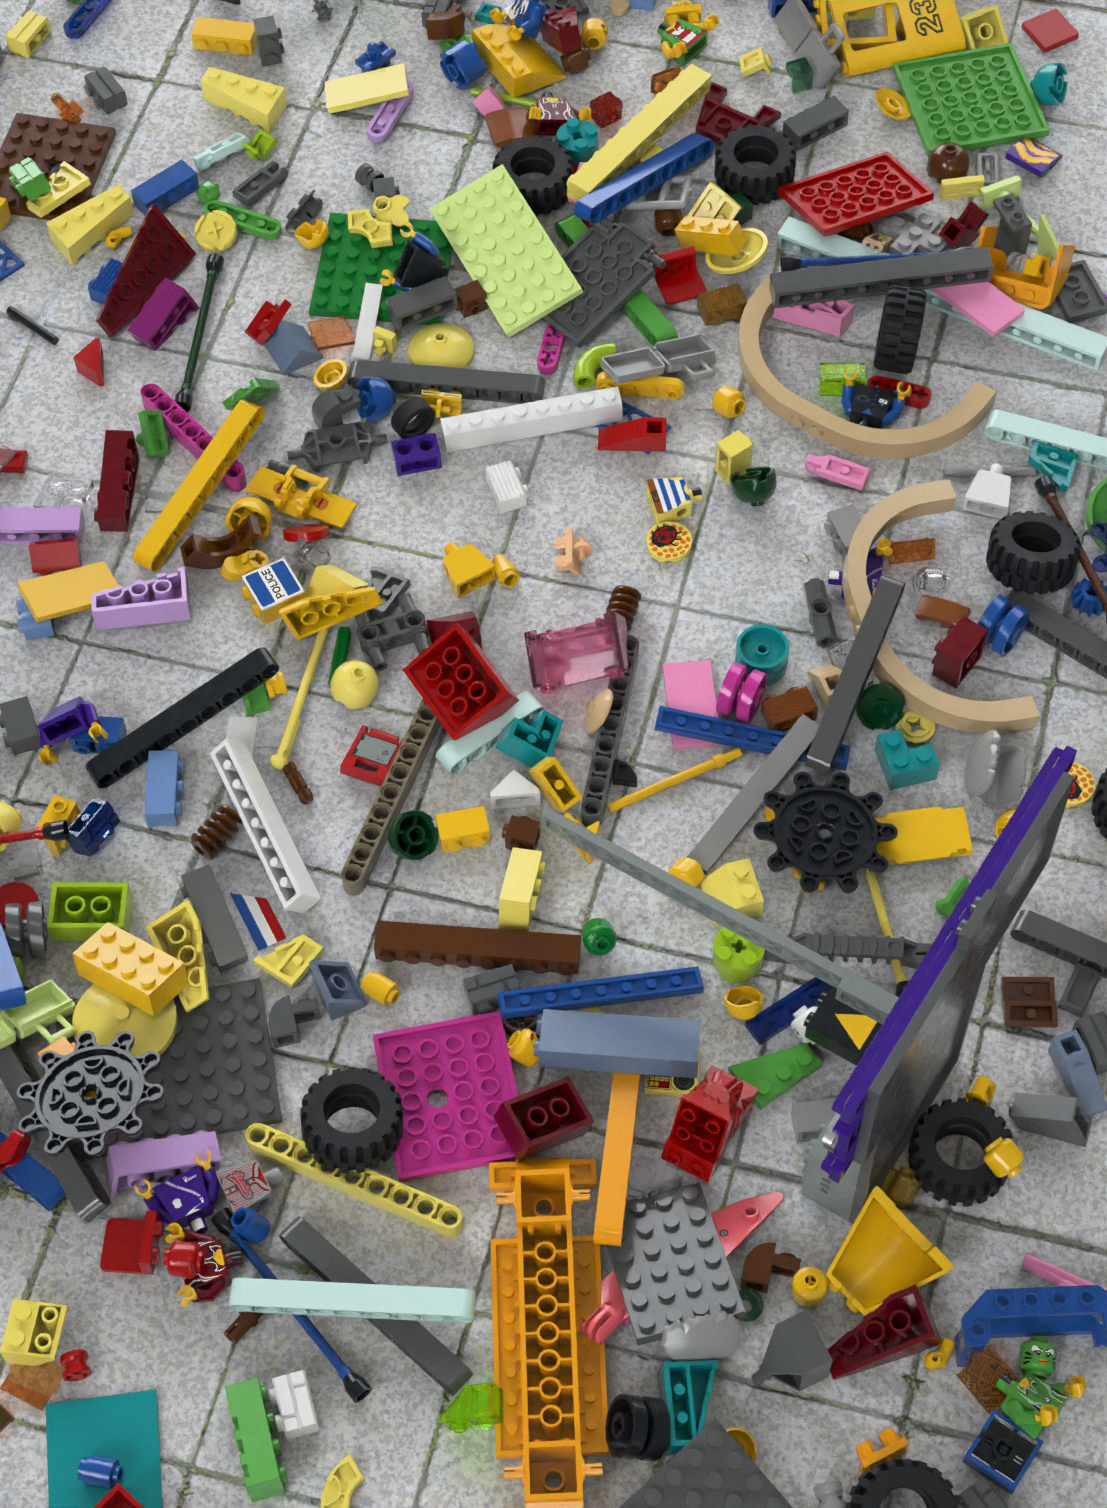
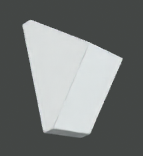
M512 770L490 792L492 809L541 806L540 789L515 770Z

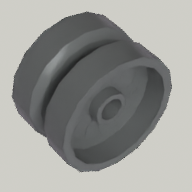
M43 901L29 902L26 910L27 918H24L23 908L20 903L6 904V939L12 956L23 959L26 950L25 943L28 942L29 952L33 958L46 957L48 931Z

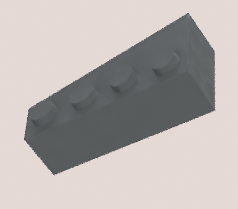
M210 864L181 875L182 884L179 885L180 891L184 899L188 898L200 920L203 944L207 943L211 950L207 954L212 967L218 966L221 973L249 961L247 951Z

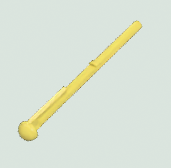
M330 627L319 631L277 755H272L270 758L271 765L275 769H282L285 765H288V759L301 723L299 716L309 686L313 683L314 672Z

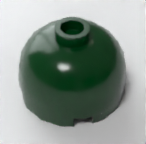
M754 467L746 469V473L742 475L739 474V471L735 472L730 476L732 491L737 499L744 503H750L753 507L763 505L764 501L769 499L775 492L777 486L775 469L771 470L770 467Z
M416 810L397 815L391 821L388 828L387 839L392 851L397 856L406 860H421L434 852L438 843L439 832L432 822V817L423 811Z

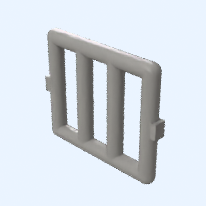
M675 176L661 184L662 188L658 201H646L648 194L646 193L639 197L637 201H633L619 210L685 209L688 198L692 197L693 194L692 176ZM683 184L680 199L677 201H667L671 185Z

